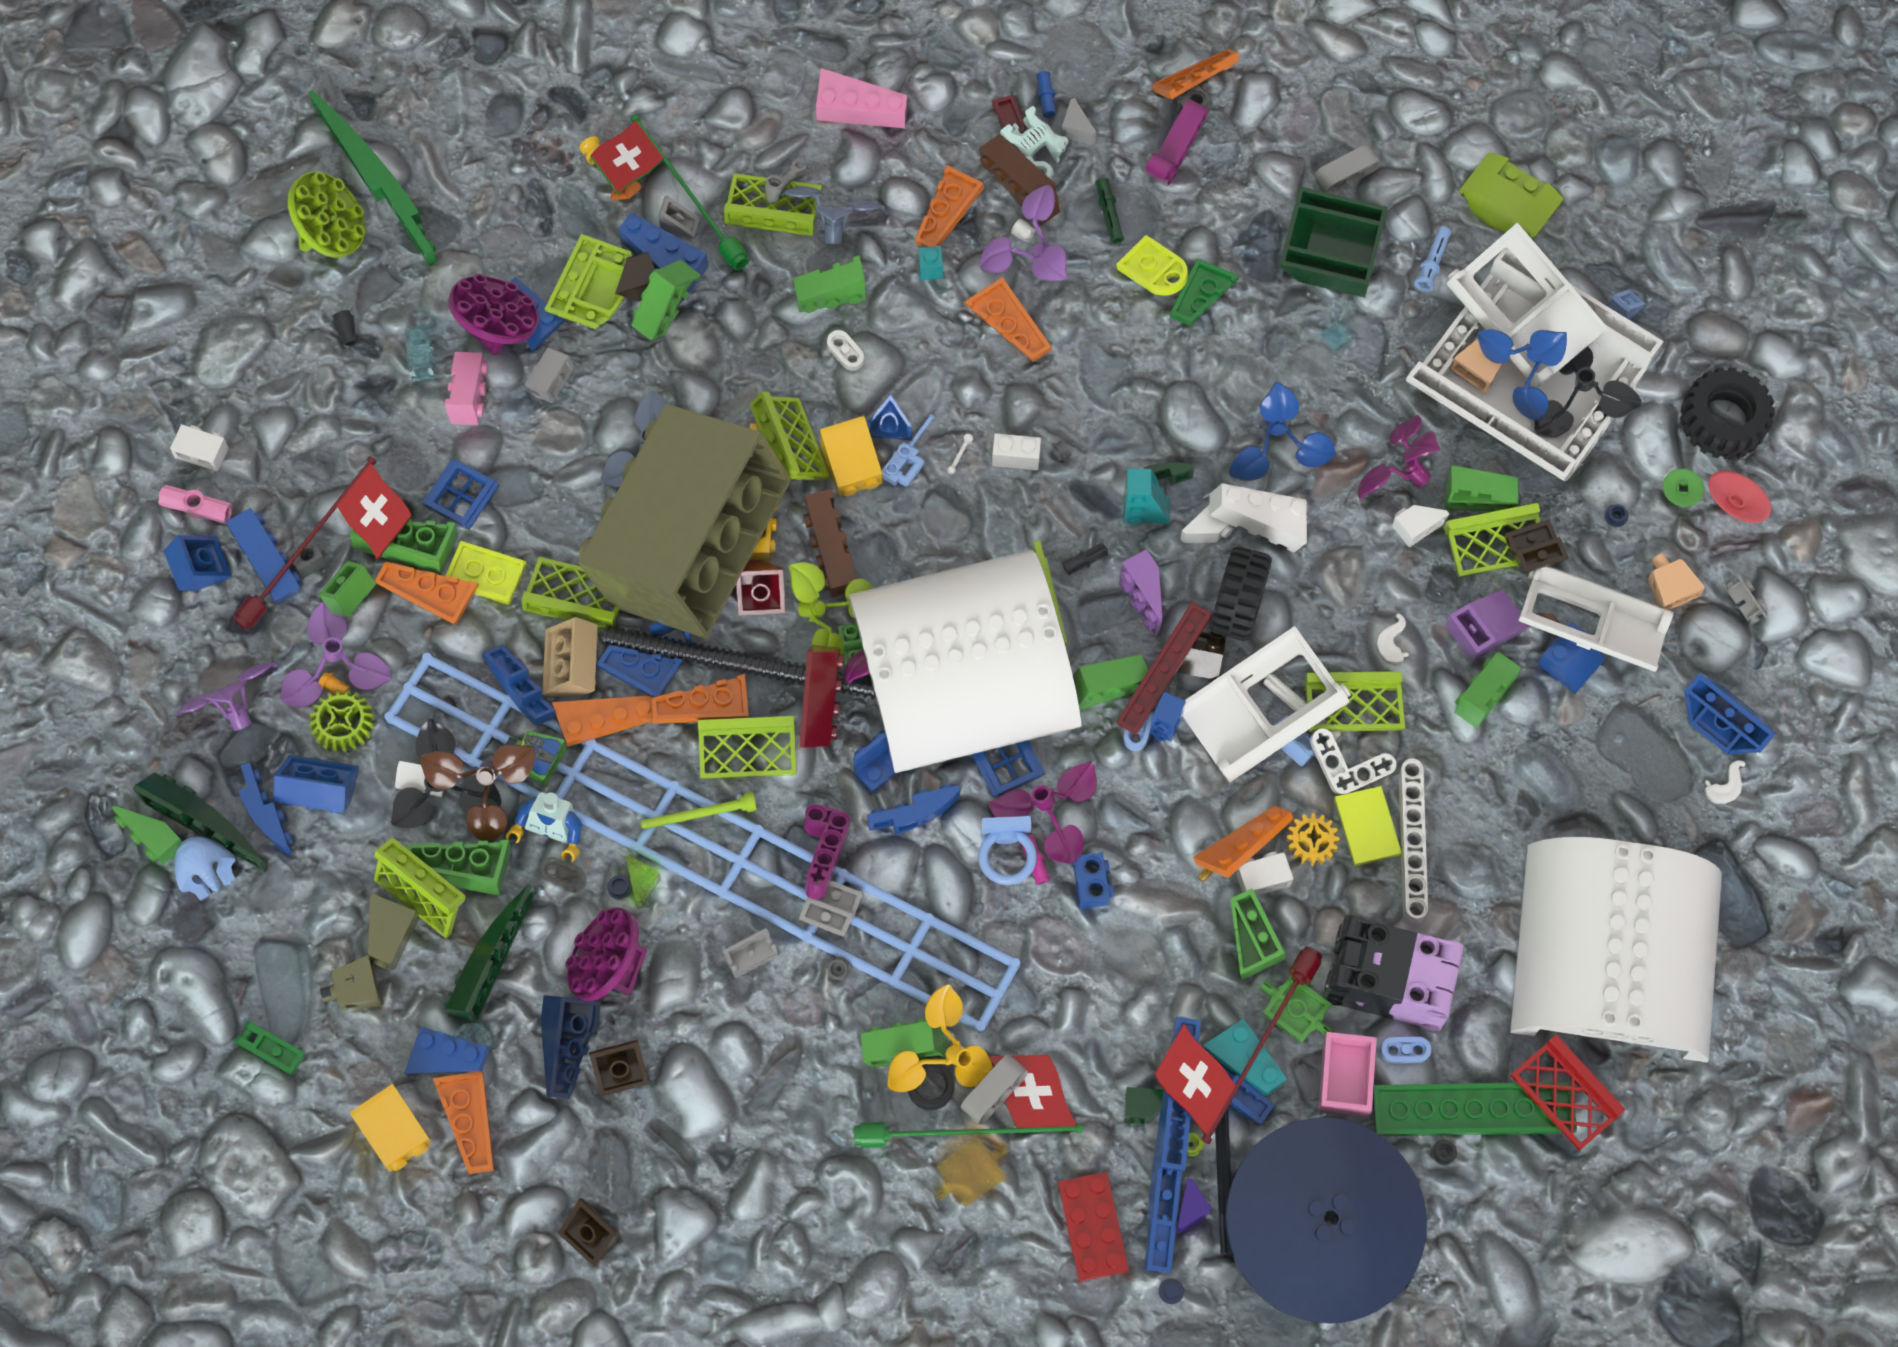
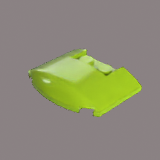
M1488 152L1460 188V195L1464 194L1468 201L1467 206L1491 227L1506 233L1518 223L1530 235L1531 239H1535L1564 198L1548 182L1544 184L1508 162L1509 158Z
M581 234L544 309L545 312L593 329L600 327L601 324L613 316L625 299V297L617 295L615 292L626 263V258L632 257L631 251Z

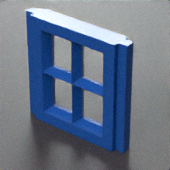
M451 459L423 500L422 505L470 530L500 485L495 480L467 465ZM458 472L469 477L461 491L449 486ZM473 480L484 485L475 499L464 494ZM446 490L457 494L448 509L438 504ZM461 497L472 502L463 517L452 511Z
M1029 740L1015 743L1020 753L1009 758L1003 747H999L998 750L1004 760L993 765L985 751L971 754L993 798L1045 775V771ZM1022 757L1030 772L1018 777L1010 762ZM1006 764L1013 780L1001 784L994 769Z

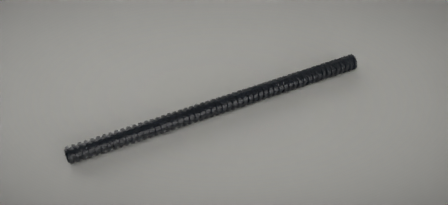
M606 625L603 630L602 644L604 646H607V644L616 645L618 647L638 650L640 653L646 651V654H660L662 657L666 655L670 659L672 657L681 658L683 662L689 660V663L696 661L698 665L704 663V666L711 664L713 668L715 666H718L719 669L725 667L726 670L731 668L733 672L740 670V673H744L746 671L748 675H751V673H754L755 676L761 674L763 678L769 676V679L776 677L778 681L780 679H783L784 682L791 680V683L796 681L798 685L805 683V664L800 666L797 662L791 664V661L785 663L784 660L777 661L776 658L770 660L767 656L762 658V655L755 657V654L748 655L747 652L741 654L740 651H736L735 653L732 649L726 651V648L720 650L717 646L714 648L711 645L705 647L702 643L697 645V642L690 644V641L683 642L682 639L676 641L675 638H671L670 640L667 636L661 638V635H657L655 637L652 633L649 635L646 632L640 634L639 631L632 632V629L625 631V628H621L619 630L616 626L611 628L610 625ZM838 671V678H842L841 692L843 694L849 692V695L856 693L858 697L861 694L864 698L871 696V699H875L876 695L871 677L865 679L863 676L848 684L845 674H842V671Z

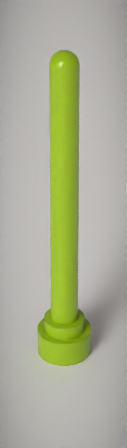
M753 792L744 793V796L739 797V800L644 819L641 821V827L648 829L742 809V811L747 810V813L757 811Z

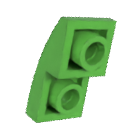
M857 623L838 626V632L844 645L845 667L848 660L854 654L864 650Z

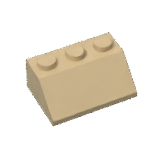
M574 617L545 630L542 696L581 697L595 691L598 624Z

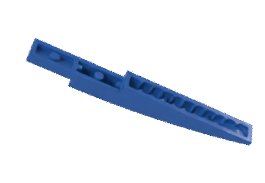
M1176 1017L1172 1043L1183 1024H1185L1196 1042L1199 1043L1201 1020ZM1165 1090L1160 1111L1148 1202L1147 1220H1149L1144 1270L1169 1274L1172 1270L1182 1171H1185L1191 1116Z

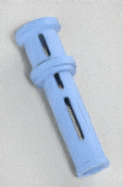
M1441 226L1437 229V234L1428 257L1421 263V272L1414 281V285L1420 290L1432 291L1434 288V279L1440 272L1439 263L1452 233L1447 227Z

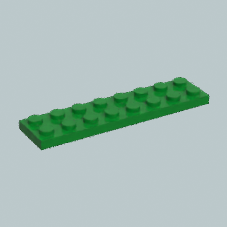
M1539 1082V1084L1553 1085V1082ZM1557 1082V1085L1570 1086V1082ZM1517 1083L1373 1085L1375 1132L1380 1136L1562 1133ZM1539 1088V1098L1545 1102H1552L1553 1089ZM1557 1090L1556 1103L1570 1104V1091ZM1556 1107V1116L1562 1121H1570V1108ZM1574 1109V1122H1576L1575 1109ZM1574 1126L1573 1133H1576L1577 1126Z

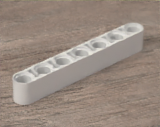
M1412 758L1402 764L1398 776L1400 846L1402 852V912L1406 923L1418 925L1422 923L1428 912L1424 769L1420 761ZM1405 770H1414L1416 776H1409ZM1413 792L1417 798L1410 799L1406 793ZM1407 815L1416 816L1418 821H1409ZM1415 838L1419 844L1411 845L1407 839ZM1408 862H1417L1419 864V868L1414 869L1410 867ZM1416 884L1419 886L1420 891L1413 892L1409 885ZM1410 908H1418L1421 915H1413L1410 912Z

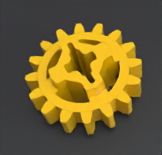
M1312 813L1309 819L1303 814L1301 822L1295 819L1293 822L1294 827L1290 826L1288 829V833L1291 835H1288L1286 838V842L1291 843L1288 846V851H1295L1293 858L1296 859L1300 856L1302 858L1301 864L1308 860L1311 866H1314L1315 861L1323 865L1325 858L1331 860L1333 857L1332 852L1336 853L1338 849L1335 844H1338L1340 838L1335 836L1338 829H1331L1333 821L1330 820L1326 823L1324 822V815L1317 819L1315 813ZM1308 826V829L1306 831H1300L1302 828ZM1311 833H1313L1314 841H1316L1314 847L1311 838H1309ZM1328 846L1324 851L1318 853L1320 848Z

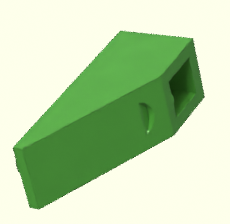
M117 806L112 807L116 813V816L113 817L114 820L122 828L127 826L132 831L128 835L137 845L140 843L145 845L147 849L144 852L153 862L158 860L164 865L175 856L182 841L165 822Z

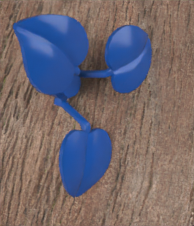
M1494 329L1480 330L1477 334L1480 348L1485 357L1491 362L1497 364L1506 363L1510 358V354L1515 355L1525 350L1527 351L1528 359L1536 362L1525 383V388L1516 387L1512 398L1516 409L1523 416L1534 421H1541L1548 410V398L1539 388H1530V383L1541 363L1547 366H1556L1562 361L1567 346V332L1538 330L1531 335L1530 344L1527 343L1521 348L1512 350L1513 340L1506 333Z
M1275 382L1260 405V413L1268 427L1265 429L1266 436L1263 452L1261 453L1257 446L1243 449L1233 460L1229 469V475L1233 478L1247 481L1262 478L1270 466L1269 460L1264 457L1268 452L1270 434L1280 436L1286 432L1293 442L1300 447L1295 454L1297 461L1307 467H1317L1326 464L1335 456L1336 451L1332 440L1321 432L1307 435L1303 440V444L1297 440L1289 430L1285 420L1293 419L1299 411L1298 400L1286 386Z

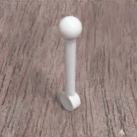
M971 434L964 436L962 447L952 465L947 468L949 475H953L956 472L955 467L967 445L972 443L973 436Z

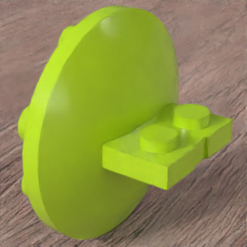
M320 171L304 173L291 184L288 192V210L291 220L299 233V250L308 252L313 248L323 255L342 258L349 256L361 246L366 234L363 217L364 210L341 179L334 178Z

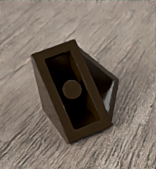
M648 251L626 258L615 294L636 301H642L641 295L648 287L649 277L655 270Z

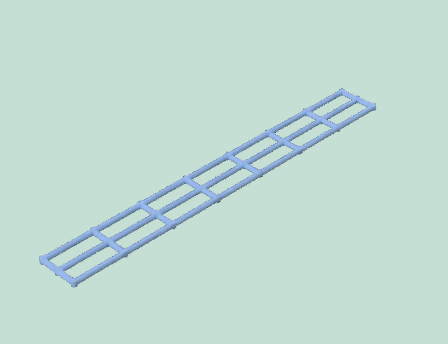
M424 653L420 663L409 680L404 684L402 691L384 717L387 723L393 724L417 737L421 728L397 716L411 694L484 732L471 754L455 747L453 754L460 757L469 766L479 768L483 762L479 757L492 737L505 744L509 739L510 735L498 730L509 709L513 708L519 712L521 710L507 694L431 656L430 653ZM430 665L501 702L502 704L491 722L487 724L416 687L428 666ZM551 719L542 723L561 733L557 720ZM595 739L580 743L584 745V748L572 767L560 762L556 768V771L566 775L555 793L558 798L564 799L573 782L577 781L648 819L663 816L676 794L701 807L717 804L678 784L677 781H672L595 741ZM594 750L667 788L655 811L581 773L580 771L592 751ZM502 774L496 776V779L532 798L536 799L541 792L524 782L516 784L507 783L503 779ZM573 809L583 825L717 894L720 898H724L803 939L805 942L835 957H844L850 965L927 1004L931 996L901 980L913 957L991 997L979 1021L965 1013L962 1014L959 1022L976 1030L978 1033L985 1031L1013 977L1020 968L1019 959L1005 954L934 917L931 913H926L838 866L834 872V876H836L834 882L843 885L846 881L922 921L909 944L854 916L851 925L904 952L892 975L814 935L818 927L809 924L807 929L804 930L741 897L729 889L742 868L805 901L808 897L805 889L748 860L760 837L809 863L812 862L814 854L732 811L717 815L752 832L739 855L679 823L663 825L665 828L734 863L720 886L646 847L645 845L656 827L643 829L639 838L635 841ZM930 926L1007 965L1008 968L997 988L995 989L918 949Z

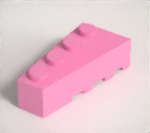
M821 68L816 102L817 121L905 128L907 95Z

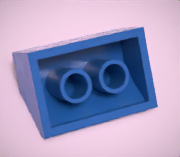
M288 755L274 775L273 801L280 802L286 806L298 805L305 806V808L311 810L323 809L331 813H344L352 801L359 766Z

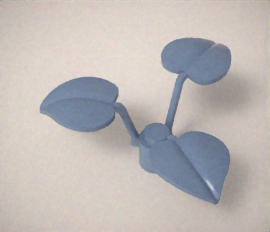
M798 186L781 192V196L786 194L793 197H812L816 200L817 206L815 210L820 213L822 228L824 229V242L828 244L842 243V232L846 229L849 214L853 213L854 210L868 211L880 208L885 211V206L867 200L847 202V207L822 205L818 195L821 194V190L814 187Z
M654 390L650 391L643 398L635 413V423L641 431L640 439L642 444L639 445L640 449L645 442L644 436L648 423L652 419H658L665 404H668ZM618 451L612 454L605 464L601 481L609 486L619 488L623 482L624 467L631 458H634L633 454L627 451Z

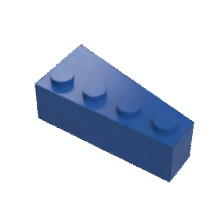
M630 212L618 229L621 243L634 255L648 251L654 269H660L681 259L701 274V278L709 267L706 253ZM692 281L689 288L687 289L689 293L692 291V289L698 281Z
M249 508L226 521L242 552L248 557L247 559L254 571L259 575L264 587L267 588L289 560L283 551L280 553L277 551L274 545L278 544L272 532L266 533L262 525L266 523L259 512L254 513ZM288 569L269 592L276 606L301 592L299 585L302 584V581L296 571L291 573Z

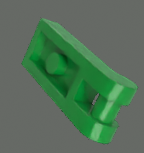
M247 1021L244 1025L245 1030L241 1036L238 1035L234 1043L293 1076L306 1054L256 1024ZM253 1034L257 1035L258 1037L254 1043H251L249 1040Z

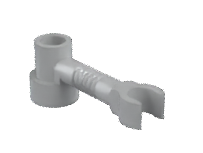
M795 160L789 172L782 178L774 175L769 176L765 183L766 200L770 203L778 202L783 188L794 178L805 175L806 165L803 168H797L798 160Z

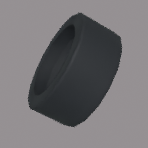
M944 1064L921 1065L925 1072L934 1071L944 1078L945 1090L940 1097L928 1100L923 1098L915 1088L908 1091L911 1101L919 1108L925 1110H937L944 1107L951 1100L954 1093V1077L950 1069Z

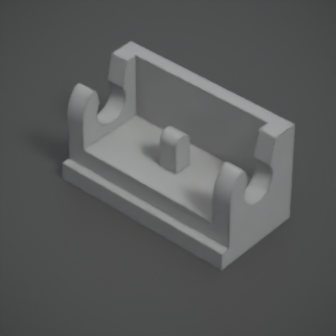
M547 348L526 381L525 386L533 390L532 395L553 404L575 366L569 355Z
M767 928L723 950L724 959L735 979L779 956L775 943L773 944Z

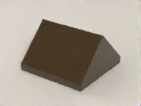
M638 1040L589 1052L600 1096L649 1084Z
M583 1198L577 1201L558 1232L565 1241L594 1267L622 1238L619 1231Z

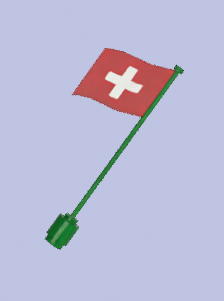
M634 115L631 118L633 123L627 129L601 144L593 151L590 156L617 195L631 183L649 174L664 161L721 239L718 251L729 267L737 271L748 265L747 251L736 237H724L640 122L641 118L638 115Z
M1019 1055L1012 1057L1028 1071V1074L1005 1100V1105L1016 1128L890 1132L889 1127H884V1122H862L860 1125H854V1146L861 1145V1148L885 1147V1142H890V1137L1062 1131H1077V1134L1082 1133L1083 1129L1082 1123H1077L1076 1125L1065 1102L1058 1072L1051 1058L1048 1055ZM989 1056L994 1067L1005 1057Z

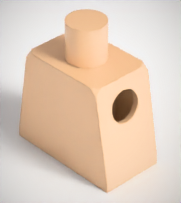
M1477 339L1454 358L1450 370L1486 394L1503 363L1497 364L1488 360L1483 354Z
M1664 553L1652 559L1656 569L1650 574L1648 582L1657 606L1670 610L1700 597L1705 587L1682 559L1669 563Z

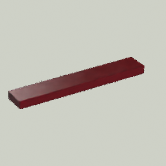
M1193 601L1191 602L1119 716L1116 724L1134 735H1138L1213 614Z

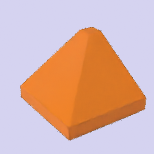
M635 181L621 191L619 195L613 189L610 199H630L642 186Z

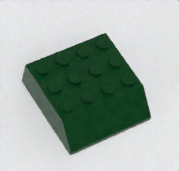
M1300 186L1279 266L1298 282L1365 298L1388 207Z

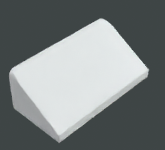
M399 761L395 789L403 790L413 787L419 789L422 794H425V776L421 765ZM431 791L430 795L442 798L443 791Z

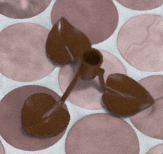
M516 744L503 745L495 751L493 761H483L479 768L474 767L463 774H460L464 767L463 761L460 757L450 752L436 751L426 753L420 757V764L428 783L442 790L452 788L456 784L457 778L463 779L476 774L478 782L485 786L482 806L475 805L469 808L466 823L470 832L477 839L493 843L505 831L508 819L506 812L500 806H487L490 784L500 774L510 784L524 781L534 765L535 747Z

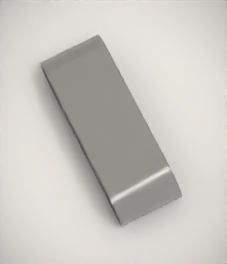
M1367 144L1324 165L1317 170L1314 176L1324 191L1332 194L1377 170L1381 165V161Z
M1010 1054L1006 1055L961 1104V1109L978 1125L983 1124L1021 1084L1028 1071Z

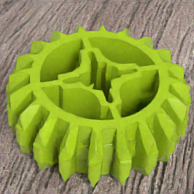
M337 689L336 696L328 692L327 700L320 697L321 705H313L315 713H310V718L313 721L309 722V727L313 729L311 734L317 738V744H323L324 749L327 751L331 747L336 754L340 748H342L343 753H347L348 747L356 751L357 747L355 744L359 742L360 745H364L363 737L370 738L371 734L368 730H374V724L371 723L375 720L374 714H371L373 709L371 705H367L366 698L360 699V695L357 692L352 695L351 691L347 689L345 694L341 695V690ZM347 706V707L344 708V709H337V708H339V707ZM360 713V722L357 728L354 729L352 726L353 722ZM330 714L331 720L327 724L328 727L324 729V721L327 715ZM336 716H337L340 720H341V719H343L344 721L346 720V723H347L348 726H346L344 723L341 724L340 721H339V723H338V720H337ZM342 733L347 734V735H345V736L337 737L339 734H342Z

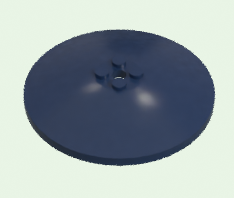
M1323 1117L1304 1119L1287 1124L1261 1139L1248 1152L1238 1166L1229 1187L1225 1206V1227L1228 1245L1240 1273L1249 1286L1264 1301L1294 1318L1313 1323L1332 1324L1353 1321L1369 1316L1389 1304L1402 1292L1416 1272L1422 1258L1427 1235V1215L1419 1182L1405 1158L1392 1144L1376 1132L1357 1123ZM1327 1211H1332L1337 1217V1221L1333 1226L1328 1225L1324 1220V1215Z

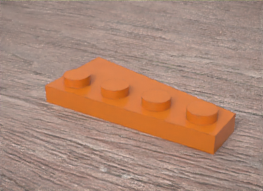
M1226 49L1152 83L1155 93L1172 100L1220 71L1231 68L1234 63L1240 60L1238 52Z
M946 165L942 181H939L936 195L929 205L928 214L924 217L916 235V245L920 247L941 246L983 191L984 183Z
M1003 277L964 301L968 308L1032 362L1052 350L1046 338Z
M386 561L374 580L377 585L457 626L479 587V584L476 582L442 576L433 572H425Z
M745 674L738 675L737 678L727 681L726 679L719 680L715 684L703 687V685L693 687L692 690L684 692L680 690L651 698L652 724L748 718Z
M651 696L552 702V707L556 710V719L567 747L652 722Z
M1274 805L1193 857L1194 862L1200 867L1229 878L1294 819L1290 811Z
M483 1071L433 1078L468 1173L475 1174L494 1171Z

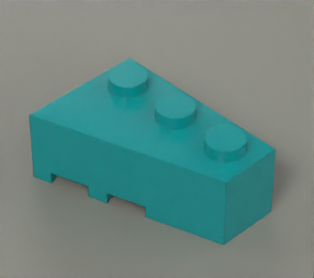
M1127 469L1123 496V523H1129L1134 526L1143 523L1170 524V498L1164 494V488L1159 486V481L1151 469Z
M1243 1018L1202 1047L1229 1072L1240 1076L1260 1041ZM1263 1046L1244 1080L1267 1098L1284 1087L1287 1078Z

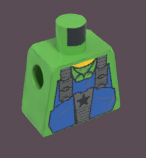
M527 731L522 741L510 736L506 742V745L516 744L535 747V761L528 776L544 787H547L567 750L565 740L533 731Z

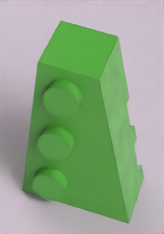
M859 255L853 257V262L842 266L838 262L833 264V269L824 272L818 269L793 278L794 293L799 313H810L821 308L832 309L848 303L858 304L866 300L865 278Z
M681 259L660 269H655L649 277L648 287L641 295L642 301L634 312V320L631 326L651 341L665 335L679 312L676 307L682 298H688L690 293L687 289L692 281L699 280L701 274Z
M1451 465L1444 483L1445 510L1494 512L1517 507L1518 477Z
M1497 652L1493 658L1490 656L1481 667L1483 671L1479 675H1474L1468 684L1469 688L1465 692L1462 691L1455 701L1457 707L1454 713L1477 729L1512 685L1522 669L1500 652Z
M1142 654L1079 667L1073 674L1079 711L1134 694L1148 672Z
M1253 888L1231 898L1240 975L1242 980L1286 960V955Z
M926 1018L917 1019L914 1024L895 1023L892 1024V1028L873 1027L868 1029L869 1032L860 1033L863 1063L870 1067L890 1066L893 1058L903 1051L916 1053L919 1061L930 1056H941L942 1059H946V1050L948 1049L947 1036L942 1032L941 1027H930Z

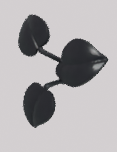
M1587 346L1559 370L1563 375H1570L1574 372L1576 375L1575 388L1566 405L1562 407L1558 401L1548 400V410L1541 421H1534V431L1545 437H1556L1568 432L1573 425L1574 417L1566 410L1570 407L1579 390L1587 392L1595 388L1597 394L1602 396L1599 401L1600 409L1604 414L1613 418L1628 415L1641 407L1642 401L1630 386L1621 381H1608L1604 385L1602 392L1598 386L1599 383L1595 381V372L1590 368L1594 356L1591 349Z
M428 719L424 723L416 740V752L419 758L426 753L436 751L453 753L456 747L453 734L433 719ZM476 775L469 776L465 780L464 788L455 785L449 788L462 792L459 804L465 813L468 812L471 806H482L485 786L478 782ZM426 778L424 779L426 787L424 796L417 788L410 787L401 790L393 802L391 824L402 828H413L425 824L434 812L433 804L426 799L431 791L441 792L443 790L431 786ZM492 783L489 787L487 806H501L500 793Z

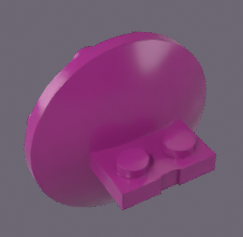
M475 274L472 277L459 280L452 287L448 297V306L456 321L474 338L479 340L494 356L501 352L504 344H515L529 339L538 326L539 315L534 305V300L518 289L517 284L513 282H505L482 274Z
M623 908L602 910L583 933L581 932L576 936L574 940L575 947L565 964L568 969V986L574 996L584 1001H594L605 996L612 989L624 995H631L637 980L638 971L647 953V949L638 945L639 927L637 919L632 913ZM578 948H580L579 955L577 957L575 955Z

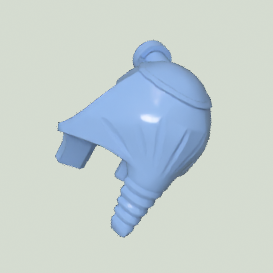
M195 836L184 840L175 853V875L180 891H191L201 901L211 895L205 884L212 891H219L220 884L218 883L216 873L225 886L236 880L232 873V864L236 860L235 856L216 841L203 836ZM214 862H218L216 873L213 869ZM196 874L201 879H195L192 876Z

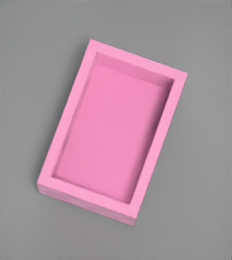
M1326 1032L1323 1039L1318 1112L1368 1117L1372 1111L1377 1037Z

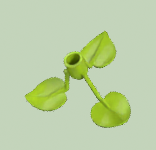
M805 562L788 565L791 574L792 590L797 600L800 601L798 605L800 616L809 618L810 622H815L824 628L818 629L815 632L812 645L839 647L840 654H843L844 645L841 636L837 633H831V627L817 618H820L825 613L826 608L848 606L849 614L854 618L848 594L873 589L874 587L864 579H854L849 582L845 590L847 601L824 604L821 600L817 599L819 598L818 592L825 585L824 575L820 568Z

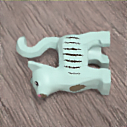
M1032 106L1025 111L1026 117L1023 119L1024 125L1028 130L1021 134L1018 131V125L1014 123L1012 126L1010 124L1005 126L1000 131V134L1035 166L1043 169L1045 175L1051 179L1054 175L1052 166L1045 161H1034L1033 156L1039 149L1046 146L1054 161L1058 163L1060 161L1059 156L1065 151L1069 141L1066 136L1054 134L1049 125L1036 116V109Z

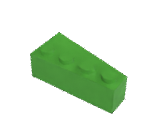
M410 519L381 557L441 575L458 539L456 523L436 524V521L426 520V523L412 522V519ZM352 529L350 537L353 549L375 555L370 546Z
M500 840V842L493 843L478 841V843L471 844L453 842V844L440 845V843L407 844L409 851L455 888L500 896L511 855L509 840Z

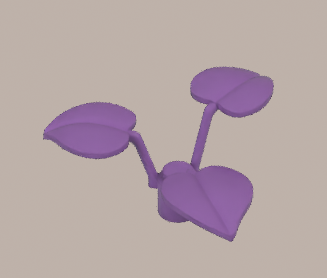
M1045 185L1032 191L1025 198L1022 205L1023 215L1027 219H1033V225L1042 243L1036 244L1033 247L1032 253H1028L1017 248H1011V241L1008 238H997L991 241L984 249L980 259L981 269L990 273H1001L1011 265L1013 260L1012 253L1015 252L1030 257L1032 260L1036 259L1032 265V271L1039 279L1046 281L1067 279V255L1065 250L1058 245L1048 246L1049 242L1045 239L1037 220L1044 221L1048 219L1053 212L1055 194L1050 185Z
M322 602L313 611L307 625L309 639L314 644H323L321 662L313 677L308 671L303 669H296L288 673L282 682L280 700L282 703L293 707H305L315 703L323 692L321 685L316 680L319 678L326 661L336 662L342 658L352 668L348 674L349 681L355 688L363 691L376 689L389 682L392 675L388 666L379 657L371 653H359L354 659V664L350 662L347 654L342 650V642L340 641L347 633V623L344 617L332 614L326 604Z
M277 663L258 664L244 670L236 677L240 681L231 683L211 693L194 697L177 712V716L179 717L181 713L195 711L206 704H215L223 713L225 719H229L234 731L249 726L252 722L246 711L249 708L246 703L244 685L249 679L257 677L270 667H278ZM239 690L241 692L242 705L240 702L233 703L232 701L234 695ZM219 702H227L229 704L226 707L227 711Z

